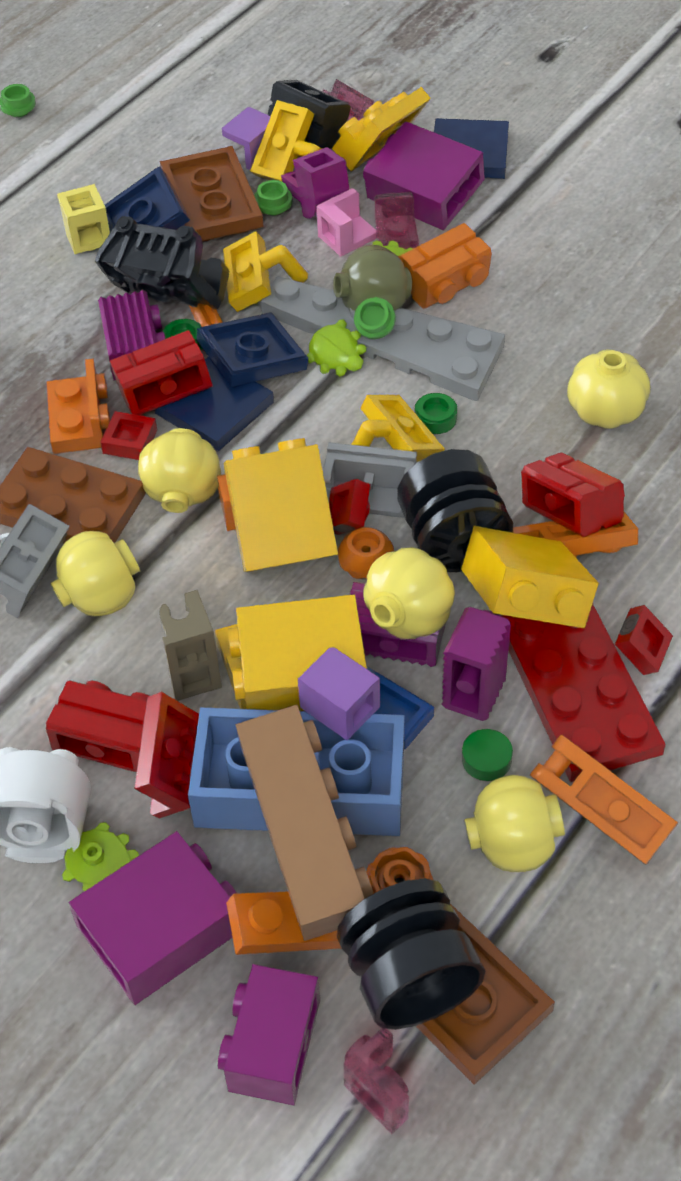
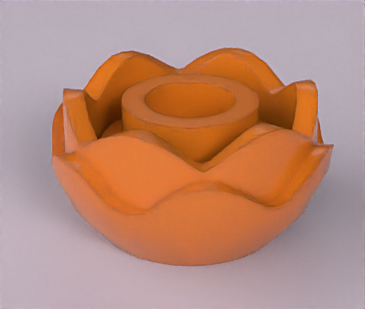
M369 527L355 529L344 537L338 547L339 565L353 578L367 579L368 571L373 562L387 552L394 551L393 543L386 534L378 529Z
M392 847L382 851L376 856L374 862L368 865L366 871L373 894L386 887L398 884L395 882L397 878H402L404 881L424 878L433 880L427 859L422 854L408 847Z

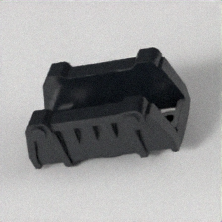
M122 216L116 222L115 227L100 247L95 259L96 264L111 283L124 292H140L144 290L147 292L148 298L150 297L161 302H168L172 299L192 307H197L198 304H205L213 309H219L224 300L230 272L221 259L211 257L207 260H201L203 251L202 238L193 227L181 226L178 230L138 224L132 217Z

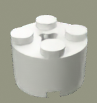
M13 747L0 749V845L7 848L6 857L27 863H51L63 859L64 852L72 847L74 852L79 847L91 793V784L85 772L78 767V757L72 752L63 749L53 750L50 753L39 750H19Z

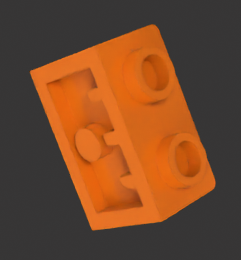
M94 358L85 359L86 376L47 381L50 443L53 454L101 448L100 442L104 435L103 430H106L108 427L110 415L108 404H101L100 400L108 398L105 373H96Z

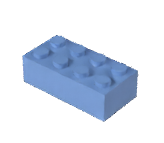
M200 707L188 792L194 828L268 831L240 746L235 724L278 710ZM300 711L303 723L313 720L320 739L322 751L314 753L319 769L322 770L329 767L333 775L339 799L331 801L336 818L339 819L346 816L353 834L400 836L405 715L373 714L346 740L307 712Z

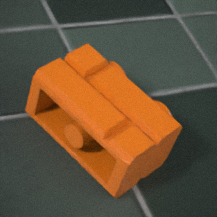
M462 223L398 257L403 261L404 267H407L411 273L412 298L424 310L437 302L440 304L447 303L454 297L456 292L469 285L476 287L482 284L489 275L492 252L491 248L480 237H476V233L468 225Z

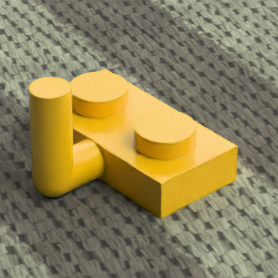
M277 100L250 172L261 178L282 182L281 175L293 171L294 159H297L298 156L302 157L321 150L319 146L305 142L314 113L307 108Z
M257 231L223 249L224 263L230 271L227 282L228 302L237 312L271 295L268 269L277 264L281 265L292 280L304 283L308 278L306 270L284 245H278L266 251L265 241Z
M366 395L360 409L369 420L361 424L351 445L370 447L374 438L384 437L394 450L417 452V462L434 453L445 450L400 395Z

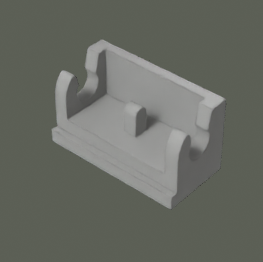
M329 442L323 467L328 503L332 487L353 479H359L371 484L368 498L370 503L369 514L405 518L397 500V487L404 474L417 463V452Z
M28 504L0 547V594L8 599L6 612L16 618L20 616L58 555L70 527L31 504Z

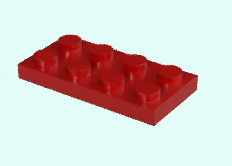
M593 603L585 628L507 615L501 616L508 619L511 624L508 651L552 745L560 735H563L608 770H614L664 754L666 744ZM572 763L565 770L570 782L575 781L582 772Z

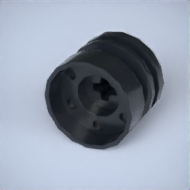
M451 449L434 453L424 458L404 474L397 487L398 503L406 522L412 529V537L418 545V549L441 561L447 572L457 573L462 571L461 568L474 526L513 533L514 523L503 499L497 491V486L486 463L480 455L470 450Z
M426 878L415 879L386 887L362 900L345 915L338 925V942L342 950L348 955V964L351 970L357 976H361L360 991L374 1022L381 1028L397 1030L417 1026L436 1019L456 1008L473 995L484 980L486 971L468 936L463 931H458L460 919L450 905V899L439 881Z

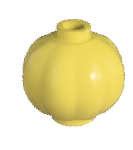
M602 350L582 358L574 367L573 375L568 383L567 397L571 406L577 411L583 421L590 425L613 429L634 421L644 411L650 394V379L645 369L639 365L638 360L633 356L614 350Z
M183 428L173 429L153 439L143 448L138 461V474L143 483L144 491L153 500L161 502L163 509L173 513L185 512L188 506L202 503L213 496L219 486L217 475H221L218 455L213 446L205 439H201V436L195 431Z
M85 531L74 535L61 547L56 559V575L58 579L50 584L63 607L72 603L74 607L86 615L103 616L114 613L129 603L136 588L132 576L140 572V569L123 539L113 543L106 533Z
M414 547L387 552L377 558L368 571L367 582L363 590L366 607L369 609L375 624L400 639H416L417 637L428 636L440 630L449 618L455 596L453 582L449 578L443 563L437 558L431 557L425 551Z
M519 775L503 776L490 782L478 795L473 812L474 817L464 819L471 850L481 848L482 853L485 854L493 866L509 872H526L539 868L555 852L554 837L565 835L563 818L556 794L544 796L540 783Z

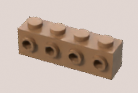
M297 705L237 723L235 726L240 746L303 939L307 941L336 931L345 915L362 900L373 895V890L364 866L357 869L353 867L348 850L356 848L355 839L347 817L336 818L331 801L339 799V795L330 768L319 769L314 753L322 751L315 724L313 720L303 723Z

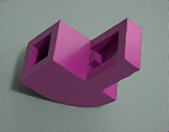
M328 147L294 159L295 170L281 175L282 182L286 184L292 196L301 202L303 217L307 219L317 216V205L349 190L346 161Z

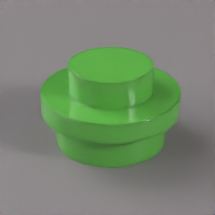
M12 84L1 91L0 109L7 115L23 117L33 110L36 105L35 96L23 84Z
M268 180L261 183L254 195L261 212L267 215H279L288 210L292 205L291 192L285 183L278 180Z
M378 297L364 300L357 307L354 314V324L362 336L369 339L385 337L392 331L396 322V314L392 305L387 300Z

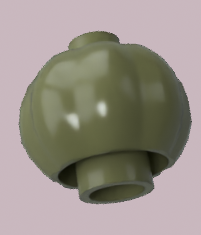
M366 245L356 249L343 264L341 273L335 274L333 290L337 298H342L344 305L349 311L350 308L356 311L357 307L364 300L374 297L387 300L395 311L401 308L405 300L410 297L412 277L409 269L404 267L403 261L389 249L379 245Z

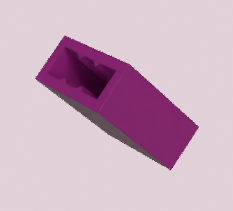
M405 121L395 134L393 133L388 137L385 146L374 158L367 162L364 168L363 178L365 180L367 198L444 231L485 180L483 152Z
M177 831L68 902L77 928L134 1006L233 938L226 902L237 892L226 880L220 884L210 873L212 865L201 847L196 843L189 846Z

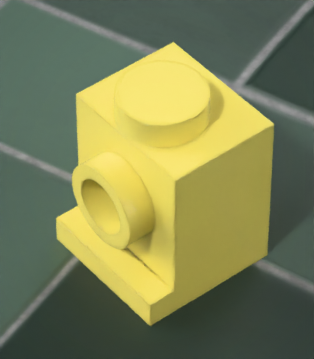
M95 184L58 193L57 198L61 207L66 236L74 254L100 248L109 236L110 230L106 208Z

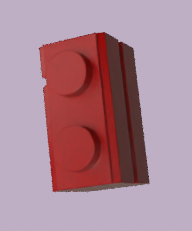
M189 330L110 360L119 390L131 414L142 415L213 387L204 356Z
M560 452L546 457L544 461L538 460L524 465L521 471L522 503L525 507L582 537L600 531L601 527L606 529L621 523L624 517L625 493L624 484L621 480L579 460L575 461L571 456Z
M67 680L58 698V704H55L46 721L45 729L52 750H67L77 757L137 772L146 703L149 695L135 692L128 696L113 692L108 686L98 681L91 680L87 681L86 684Z

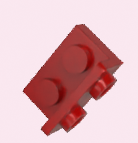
M163 692L147 697L134 787L135 790L152 798L150 814L159 819L190 809L188 792L199 713Z

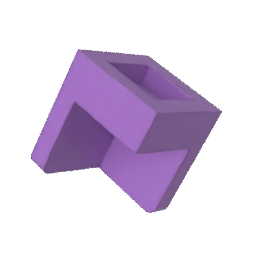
M249 106L222 127L223 137L244 146L246 169L248 170L252 167L271 117Z
M334 647L327 649L298 678L300 707L346 740L380 708V678Z

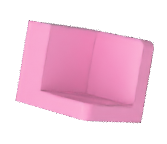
M354 188L316 206L318 237L340 257L377 238L376 229L360 216L359 193Z

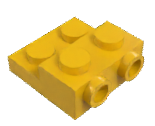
M420 87L409 95L404 91L384 104L380 100L375 102L365 111L362 119L358 121L356 117H353L339 129L338 133L341 137L333 146V151L345 159L346 166L350 171H353L378 154L385 146L388 137L393 133L395 134L405 121L412 123L431 98Z

